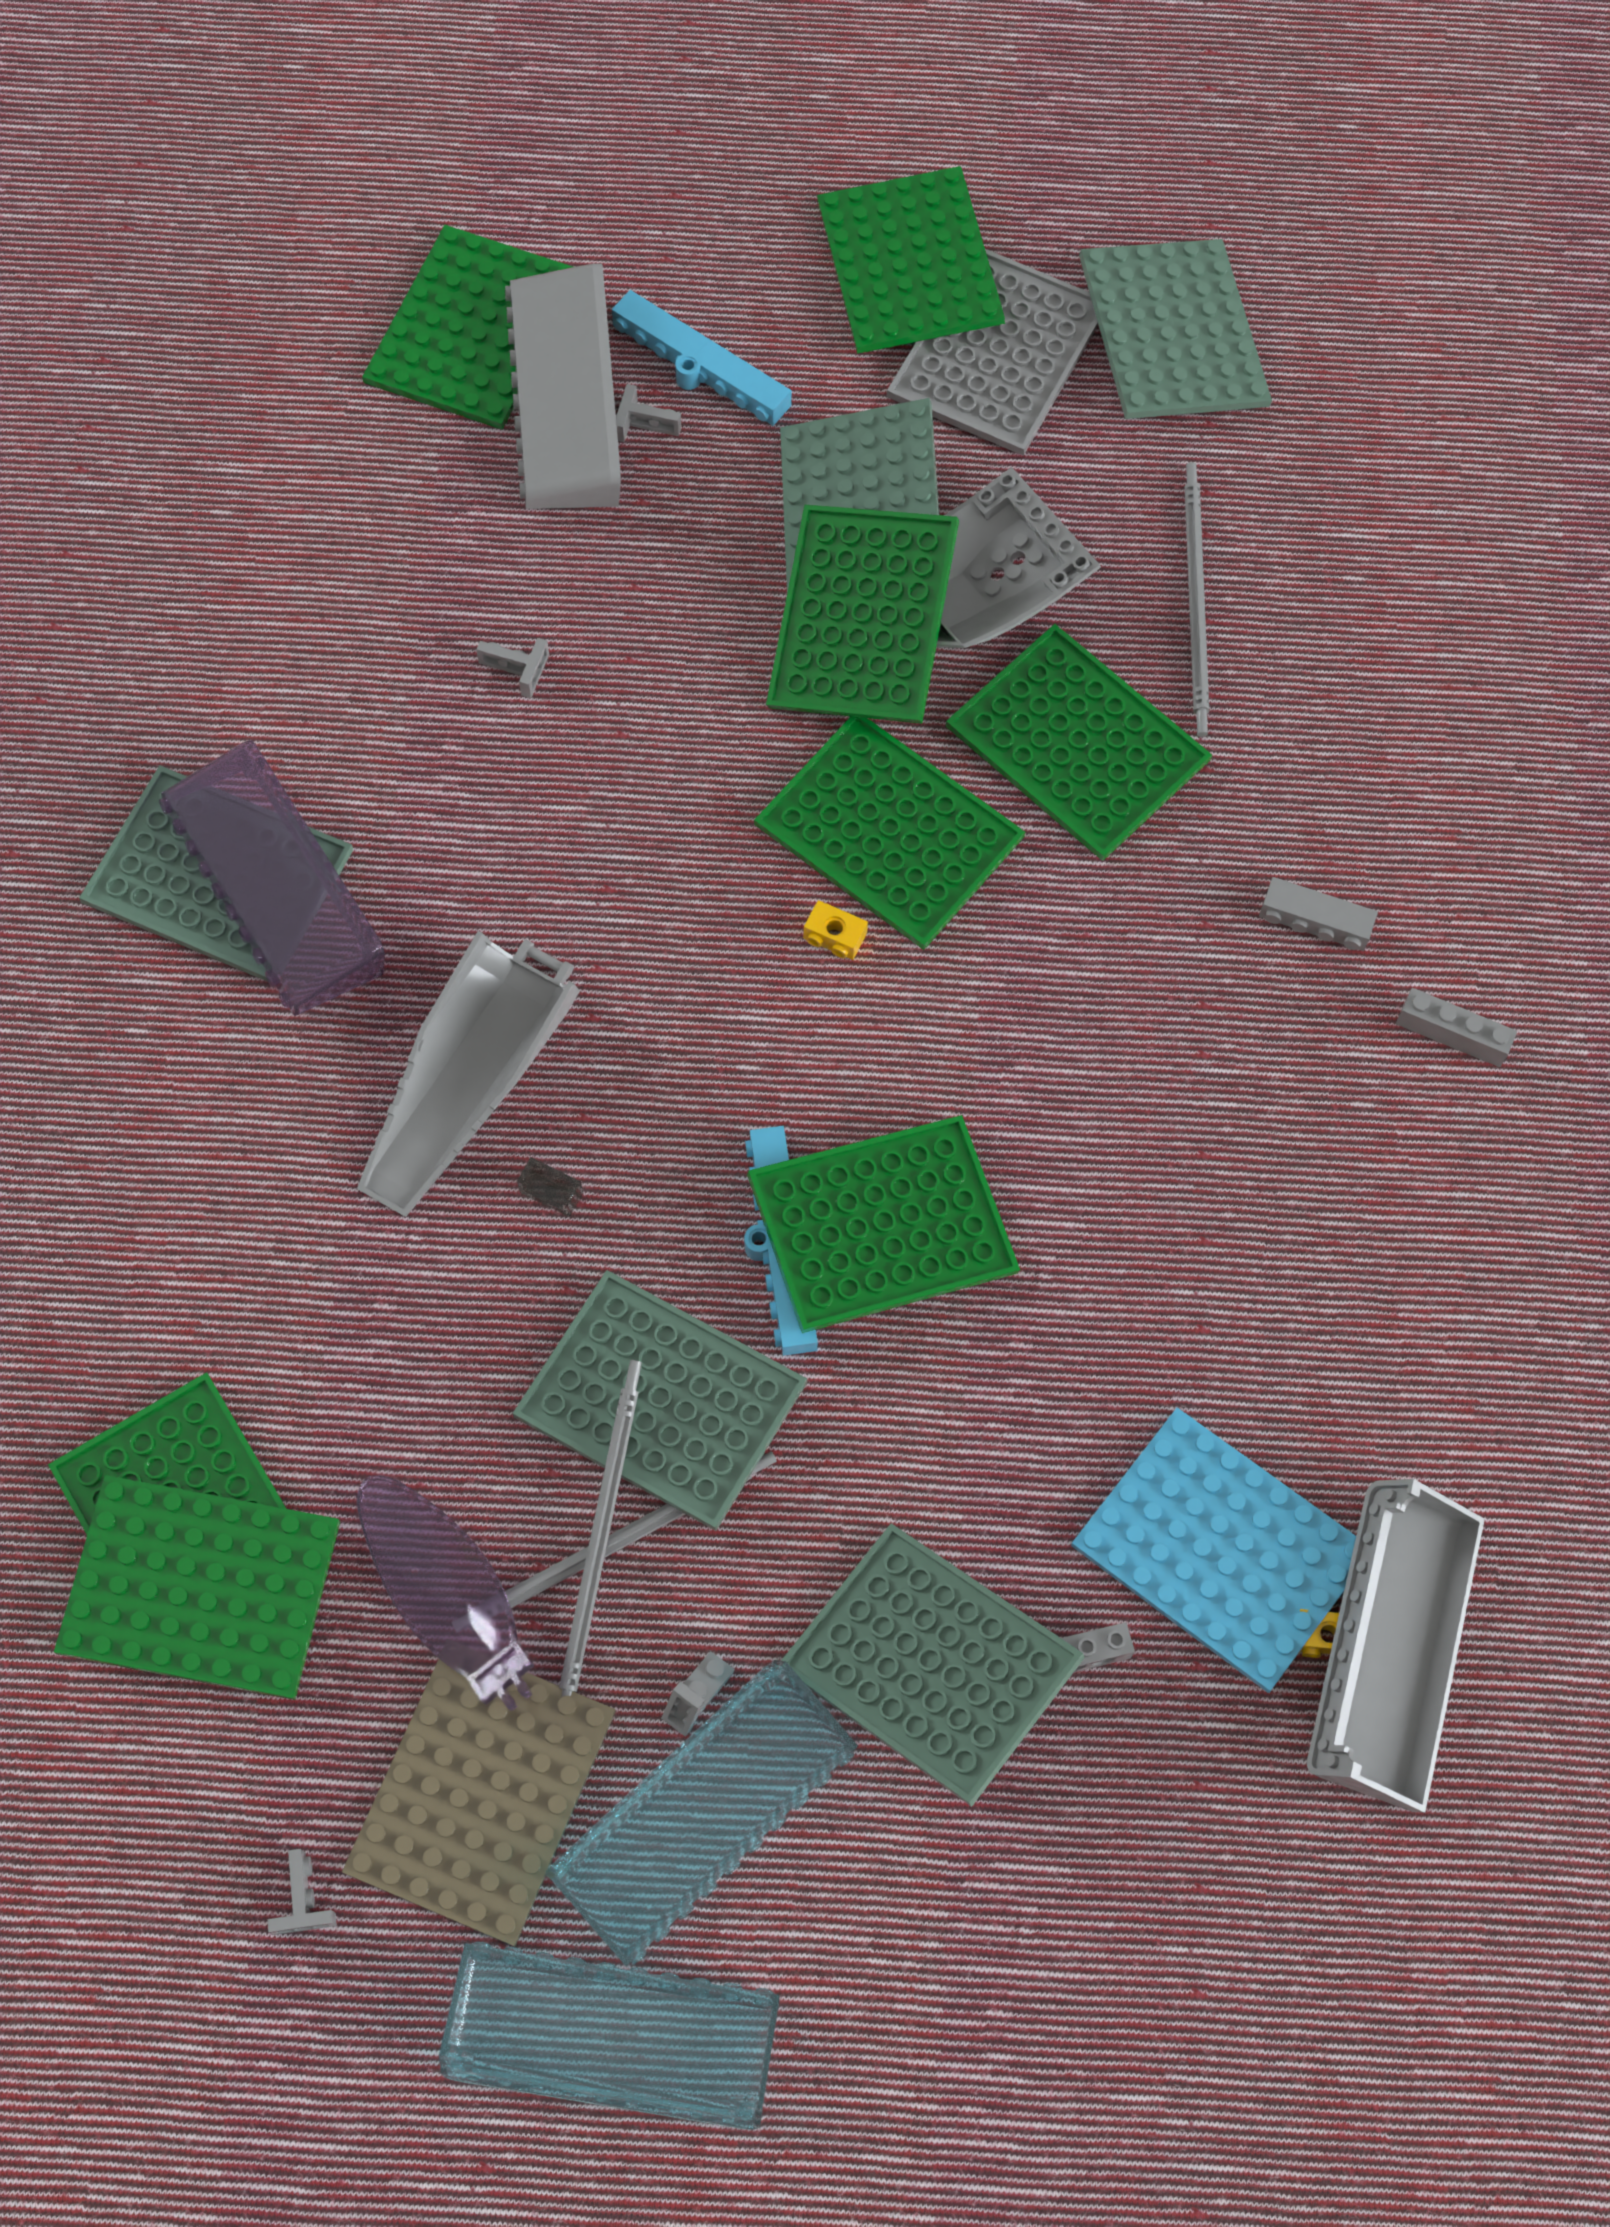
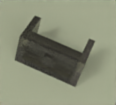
M530 1157L517 1180L521 1194L568 1217L571 1216L583 1195L581 1181Z

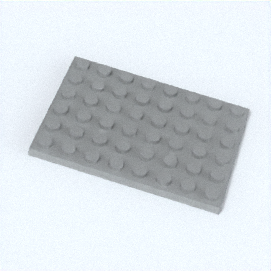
M985 249L1005 316V324L916 342L887 389L886 397L900 403L930 398L932 416L1024 456L1097 329L1098 321L1088 291Z

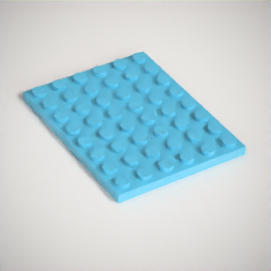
M1176 1408L1077 1535L1071 1546L1267 1693H1270L1344 1592L1356 1536L1182 1410ZM1300 1609H1305L1309 1611L1307 1613L1303 1611L1300 1612Z

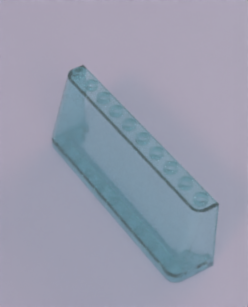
M774 1660L756 1674L548 1868L545 1875L625 1966L630 1963L634 1965L646 1955L647 1951L645 1948L654 1940L659 1942L670 1932L671 1929L668 1926L677 1918L680 1920L685 1918L693 1910L694 1906L692 1904L700 1896L703 1898L708 1896L717 1887L716 1881L724 1873L729 1875L737 1869L741 1863L739 1859L747 1851L752 1853L758 1849L764 1841L762 1837L770 1829L776 1831L785 1823V1815L793 1808L797 1810L808 1801L809 1796L807 1794L816 1786L820 1788L825 1785L832 1777L831 1771L838 1765L842 1767L854 1757L853 1751L858 1745L786 1661Z
M484 1942L465 1943L439 2052L441 2074L447 2079L458 2082L754 2130L758 2129L761 2124L780 1995L774 1994L773 1991L765 1988H758L755 1991L747 1990L734 1983H726L723 1986L711 1984L709 1980L703 1978L687 1980L681 1979L673 1973L656 1975L650 1974L642 1968L626 1970L606 1962L595 1965L585 1963L584 1960L576 1957H569L565 1960L554 1958L553 1955L545 1952L528 1954L515 1947L498 1949L492 1948L491 1945Z

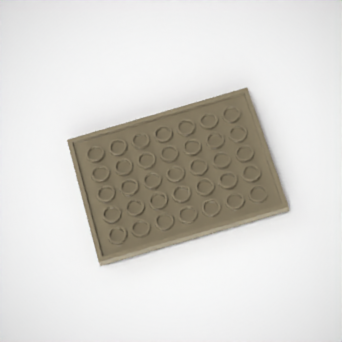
M447 1640L342 1873L515 1947L616 1713V1709L573 1691L571 1696L562 1697V1689L559 1688V1685Z

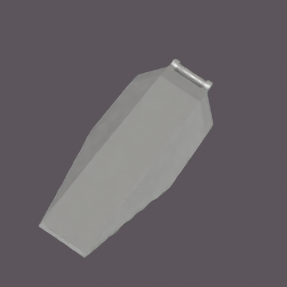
M478 931L419 1030L408 1058L409 1063L403 1078H400L397 1093L393 1103L388 1108V1116L382 1130L379 1131L375 1147L370 1154L358 1184V1190L405 1217L411 1212L517 1084L566 1016L580 992L574 983L569 981L567 985L564 984L570 977L574 965L567 961L563 963L534 947V943L527 939L522 942L516 954L512 956L494 944L482 932ZM528 956L556 971V976L553 979L524 962Z

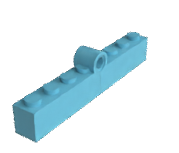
M629 290L612 308L613 326L619 332L628 334L638 344L647 346L659 357L666 358L674 363L676 382L680 388L692 390L697 388L700 383H705L712 387L719 395L728 397L740 408L747 409L755 414L759 420L766 421L772 426L791 407L792 390L632 290Z
M784 1126L750 1130V1140L745 1141L747 1158H753L754 1167H749V1170L789 1160ZM753 1194L755 1211H758L759 1208ZM758 1220L757 1225L751 1226L746 1231L744 1247L750 1259L763 1261V1265L769 1264L770 1274L765 1275L767 1292L773 1291L774 1302H769L771 1319H777L778 1329L773 1330L775 1346L781 1347L782 1356L817 1351L816 1330L806 1333L801 1332L763 1220ZM757 1240H761L764 1242V1244L755 1245L754 1242Z

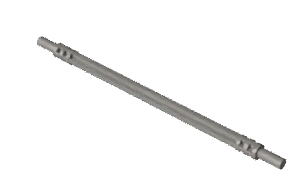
M1190 462L1186 464L1187 484L1184 490L1193 712L1196 714L1197 736L1206 737L1208 735L1207 714L1210 710L1200 485L1197 483L1196 463Z
M630 1360L625 1387L620 1392L559 1688L562 1689L561 1697L571 1696L572 1691L577 1692L639 1394L636 1388L642 1362Z
M772 1451L761 1457L748 1480L752 1479L753 1474L777 1462ZM666 1504L610 1534L605 1557L685 1515V1513ZM588 1547L478 1605L479 1609L452 1623L457 1634L484 1619L486 1622L583 1570Z

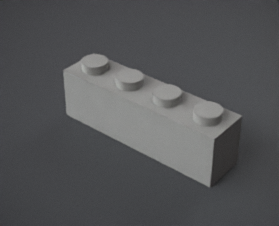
M1272 877L1259 917L1265 918L1266 921L1273 924L1280 923L1289 926L1297 932H1307L1316 935L1324 941H1334L1343 944L1351 950L1364 951L1370 939L1378 911Z
M1415 988L1410 990L1396 1021V1024L1498 1067H1501L1508 1056L1518 1032Z

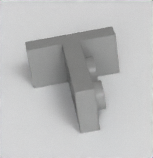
M626 384L616 415L618 441L625 442L630 426L675 436L680 435V412L651 407L647 404H637V386Z
M537 638L530 655L521 650H510L501 647L494 642L486 643L480 641L476 649L479 664L521 675L519 681L521 695L532 698L549 657L547 640Z
M710 1651L684 1683L680 1681L673 1689L661 1719L686 1737L692 1730L697 1717L733 1675L735 1669Z
M302 1849L289 1850L293 1915L267 1919L268 1932L272 1935L337 1926L336 1913L332 1910L310 1913V1908L315 1907L313 1888L308 1889V1876H312L311 1857H306V1853Z

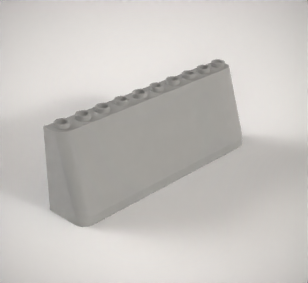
M592 263L510 280V286H505V299L511 302V307H507V323H512V329H508L509 344H514V350H510V366H515L516 372H511L512 388H517V394H513V408L519 411V416H515V432H520V438H516L517 454H522V460H518V476H523L524 483H519L520 499H525L526 509L619 507L621 473L602 263Z
M1415 1479L1379 1480L1372 1483L1366 1491L1308 1753L1307 1768L1310 1773L1322 1779L1411 1812L1425 1813L1485 1519Z

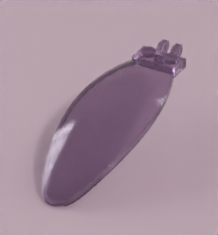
M372 1475L365 1478L357 1493V1511L375 1567L395 1607L414 1634L433 1654L454 1671L467 1678L481 1702L487 1705L499 1696L505 1706L510 1711H513L517 1705L506 1689L514 1683L518 1692L523 1697L528 1699L533 1695L521 1677L535 1665L521 1643L518 1642L510 1603L490 1562L468 1534L425 1497L400 1481L388 1476Z

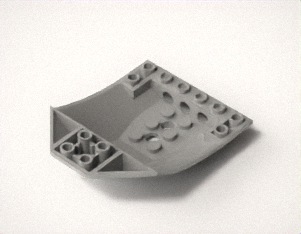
M1012 467L970 499L943 515L958 517L959 526L936 647L966 648L991 640L1038 614L1101 568L1093 556ZM1025 557L1023 563L1019 565L1013 564L1016 558ZM1003 570L1004 576L998 581L991 579V574L994 571Z

